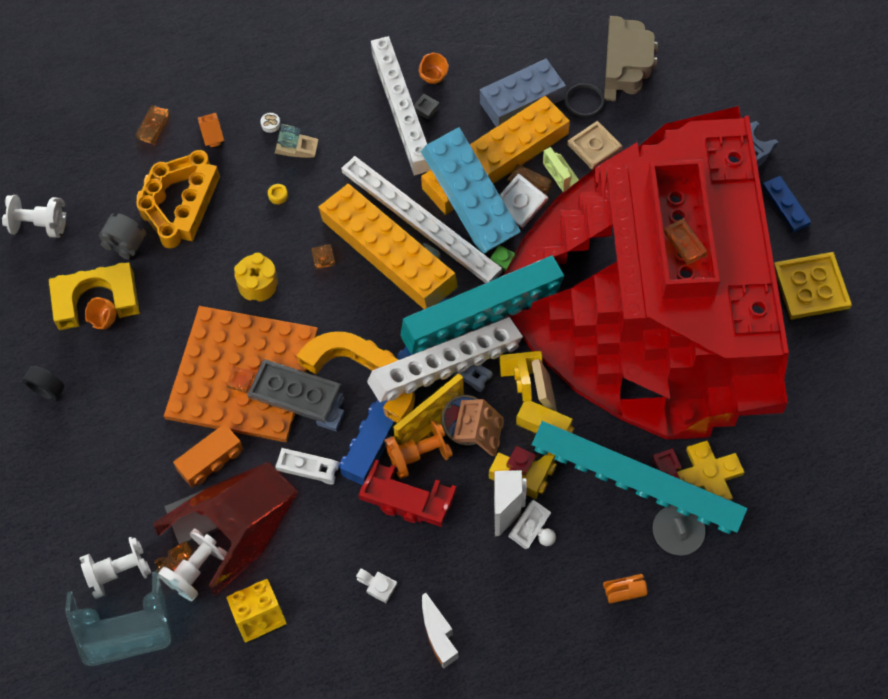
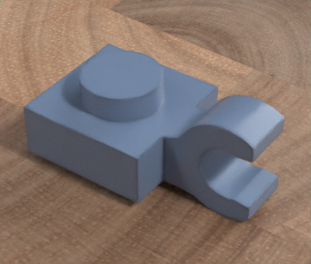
M339 392L326 424L317 421L318 426L337 432L344 416V410L340 409L344 397H342L343 393Z

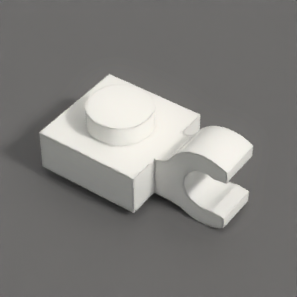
M360 569L356 576L359 582L369 586L367 589L368 594L384 603H387L397 586L396 581L380 572H377L375 577H373L367 571Z

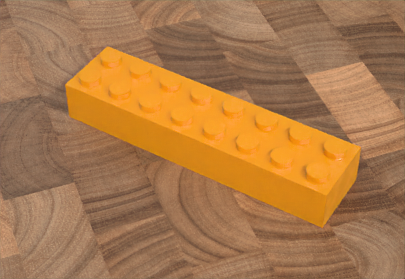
M544 96L471 143L470 146L494 184L568 135L570 121ZM432 170L422 175V189L445 215L453 211L452 204Z
M350 184L344 186L318 207L322 221L423 309L438 304L458 287L456 275L449 267Z

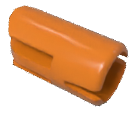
M643 574L604 582L603 586L609 604L646 596L648 591L646 581L643 580Z

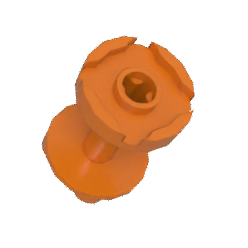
M430 421L433 436L417 443L410 440L398 445L393 436L384 439L392 465L398 468L396 473L400 479L409 476L406 465L420 460V455L439 448L445 460L453 456L449 445L445 444L442 438L445 436L444 430L437 421Z

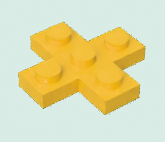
M708 441L687 447L686 451L693 467L678 471L680 479L732 501L733 497L725 481L744 474L736 453L715 459Z

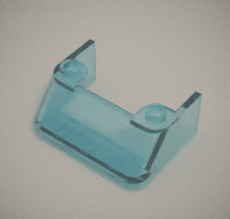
M157 571L152 572V592L148 593L143 599L144 610L105 620H100L98 612L94 609L84 608L78 610L73 593L67 592L65 614L81 661L84 664L96 666L161 650L170 645L171 630L166 600Z

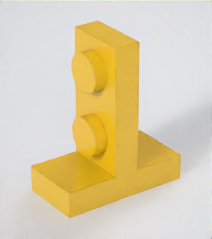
M541 351L499 355L501 377H515L517 392L522 393L523 401L532 400L529 374L533 373L532 361L540 359L542 362Z

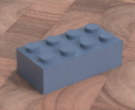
M544 59L480 89V104L497 127L544 96L553 104L564 100L566 85L549 61Z

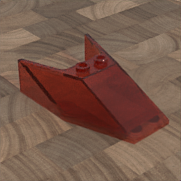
M266 462L204 489L152 524L155 533L160 536L180 517L196 511L200 515H206L231 541L232 545L209 584L211 593L215 596L265 551L298 491L270 462Z

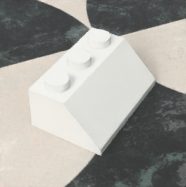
M495 471V536H500L521 515V507H525L526 478H522V471Z

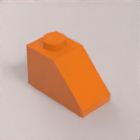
M213 113L198 117L205 146L216 147L221 145L224 138L217 114Z

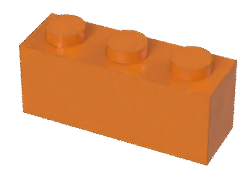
M223 424L173 463L177 471L193 488L195 485L202 484L211 473L222 469L227 461L238 457L243 447L230 428Z

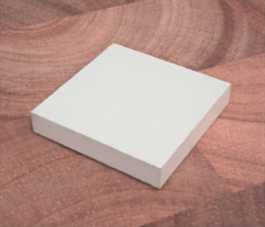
M519 173L500 194L514 221L522 229L549 199Z

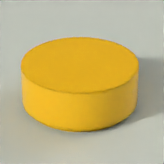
M275 184L269 188L268 197L272 203L282 204L287 200L288 192L284 185Z

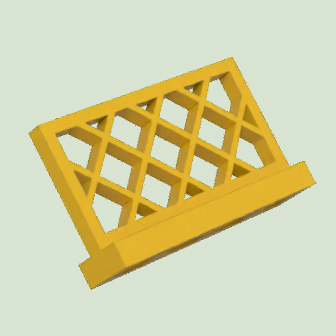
M459 373L393 426V437L398 445L410 440L417 443L433 434L430 426L431 420L437 421L442 426L441 416L445 405L452 398L464 395L463 377Z

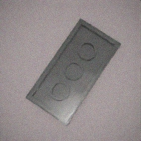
M264 359L247 396L250 399L326 424L342 386L340 383Z

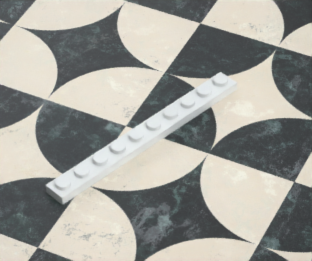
M356 156L341 168L343 174L483 282L493 281L502 273L500 266Z

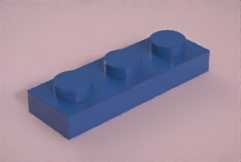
M781 176L763 183V190L792 233L810 226L811 220Z

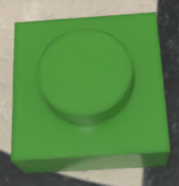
M499 245L490 259L505 272L515 253Z

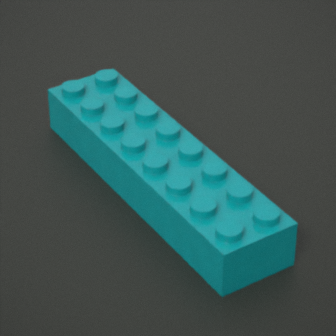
M553 255L403 318L400 336L410 355H414L465 335L472 330L475 331L483 328L488 323L501 321L504 316L509 314L516 315L525 307L531 308L532 302L557 294L564 274Z

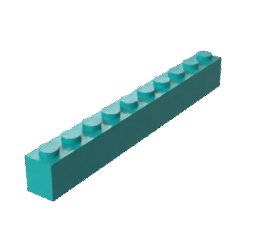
M541 421L532 445L536 446L534 449L536 452L547 455V452L556 455L554 459L564 464H567V461H571L576 464L575 468L585 473H587L588 469L596 472L595 477L606 482L608 478L617 481L615 485L625 490H628V487L637 490L636 494L646 499H648L649 495L657 498L656 503L667 508L670 504L678 507L676 512L688 517L690 513L697 515V521L710 525L711 522L718 524V530L728 534L731 531L738 532L747 508L544 421Z

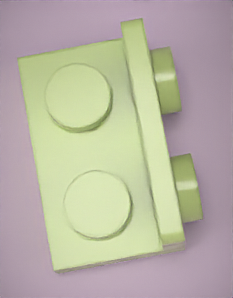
M551 147L544 150L543 164L563 192L579 181L561 154L554 153Z

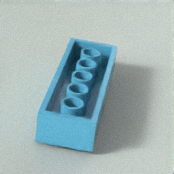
M460 127L425 145L421 150L423 157L481 253L485 254L521 232Z

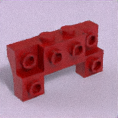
M374 460L369 475L360 490V500L380 506V509L385 514L402 516L404 520L411 523L425 521L442 527L447 511L450 510L456 494V486L452 485L449 488L440 485V481L435 480L430 493L392 480L396 472L395 466L391 465L389 468L380 465L378 460Z

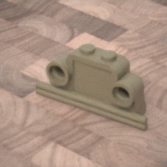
M610 16L605 101H616V90H623L628 94L638 93L642 89V79L649 78L652 74V68L656 69L657 57H654V53H657L658 42H654V33L645 30L644 24L640 21L623 20L619 16Z

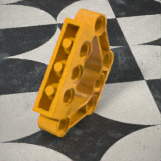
M202 150L193 151L188 156L166 163L158 162L154 164L149 175L145 176L142 190L137 194L136 204L141 217L151 224L159 235L162 245L166 248H175L179 245L181 239L193 242L219 181L220 175L217 166L210 165L207 153ZM189 179V188L183 191L181 196L183 202L176 207L174 212L176 218L171 223L158 205L166 199L165 190L167 187Z

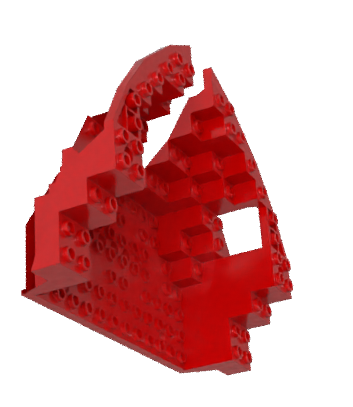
M739 106L664 124L639 147L637 142L594 168L560 194L522 239L514 256L516 254L517 256L514 260L512 258L504 275L553 255L557 264H566L567 252L587 251L590 238L611 237L612 227H614L617 262L571 289L532 302V307L529 310H521L516 315H507L517 327L529 348L533 352L541 351L542 361L579 395L620 420L667 440L710 437L713 427L735 426L739 416L784 412L788 404L784 379L789 351L749 116L741 118ZM736 157L739 159V162L733 163L728 158ZM677 196L681 201L677 203L672 202L670 198ZM678 214L681 215L684 219L682 221H676L673 219L672 216ZM682 233L686 236V239L679 240L675 237V234ZM685 252L689 257L682 259L677 254ZM688 271L692 276L684 278L680 275V272ZM760 306L764 312L760 314L755 313L752 307ZM623 375L625 379L654 391L663 397L621 399L620 388Z

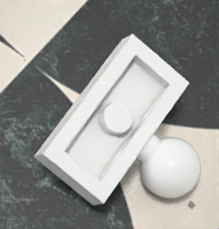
M532 500L508 537L524 549L530 547L536 536H538L539 542L542 545L551 546L556 540V535L553 530L542 528L551 512L535 500Z

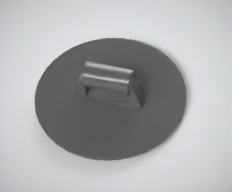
M669 505L668 508L665 507L659 511L654 519V538L658 545L670 554L680 556L691 554L704 541L705 525L697 521V515L690 513L688 517L676 512L678 507Z

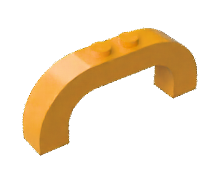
M329 332L319 335L309 341L297 354L299 364L316 375L329 360L336 357L351 358L372 371L398 361L390 351L381 350L373 341H366L357 335L347 332ZM413 391L409 394L405 392L392 401L388 400L383 407L385 416L396 423L400 422L413 411L415 392Z

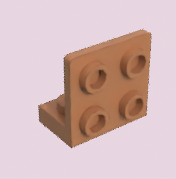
M484 399L461 400L453 440L457 443L476 442L491 456H496L504 418Z

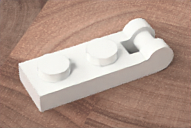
M282 448L276 464V470L323 481L327 484H334L336 478L334 474L338 470L340 463L336 460ZM322 467L327 468L326 473L320 472Z

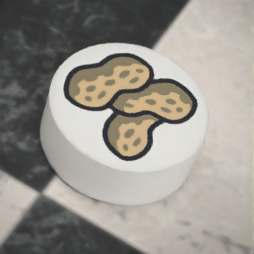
M267 113L262 116L260 122L264 131L272 133L280 128L278 115Z

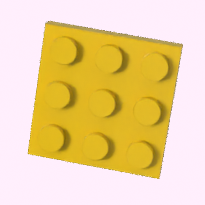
M833 252L774 263L776 278L790 320L851 308L852 304Z

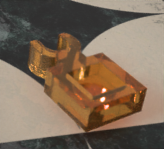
M186 541L167 551L168 557H160L154 563L160 568L157 570L158 573L163 567L175 570L183 559L188 561L193 555L191 546Z

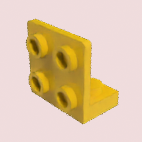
M268 579L227 596L235 622L245 643L287 624Z

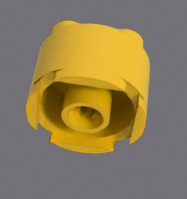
M254 253L243 258L235 266L237 286L240 294L245 299L264 301L273 296L278 279L275 266L269 258L261 253Z

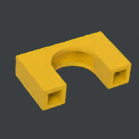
M118 263L114 266L98 267L95 270L78 271L75 274L59 275L49 279L53 319L59 330L79 326L78 300L85 291L94 287H105L113 292L115 309L119 318L140 314L134 272L130 263Z
M524 401L516 419V425L534 433H537L541 421L570 433L574 431V428L571 427L572 418L532 401ZM498 452L489 470V479L494 480L495 471H508L510 469L506 467L510 457ZM547 452V455L533 462L526 476L522 475V478H526L527 496L537 499L539 493H544L548 483L545 480L548 475L552 476L557 465L554 463L556 455Z

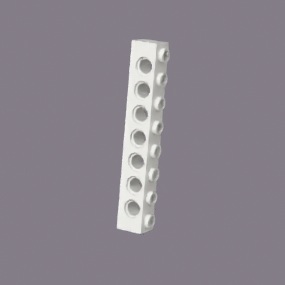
M388 36L372 40V56L413 174L417 175L428 172L431 169L421 153L427 142L390 38Z
M509 317L372 371L367 383L380 403L386 400L392 401L405 392L407 394L412 393L418 387L423 385L427 387L435 380L448 378L452 373L457 371L461 373L472 365H481L489 358L496 359L504 352H513L519 347L518 344L523 336Z

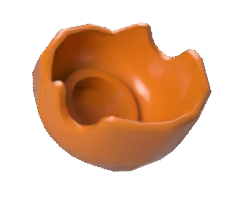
M438 53L426 54L419 66L420 77L431 84L443 81L449 68L446 58Z
M100 297L92 298L85 310L86 321L91 323L93 328L99 330L108 329L114 323L117 315L114 304Z

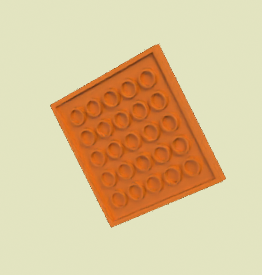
M199 306L164 418L218 429L223 424H226L235 433L287 442L295 413L250 399L247 394L264 359L307 373V369L299 364L297 354L309 341L317 337L318 328Z

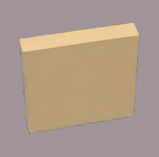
M598 121L568 140L567 144L592 170L617 154L623 147Z
M540 359L532 361V368L538 399L544 407L557 412L550 374Z

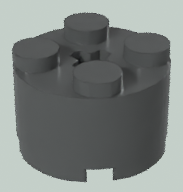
M113 213L99 233V238L102 241L101 246L103 248L114 250L124 259H130L140 247L146 236V231L144 228L141 231L137 227L139 224L133 219L122 214H118L116 217Z

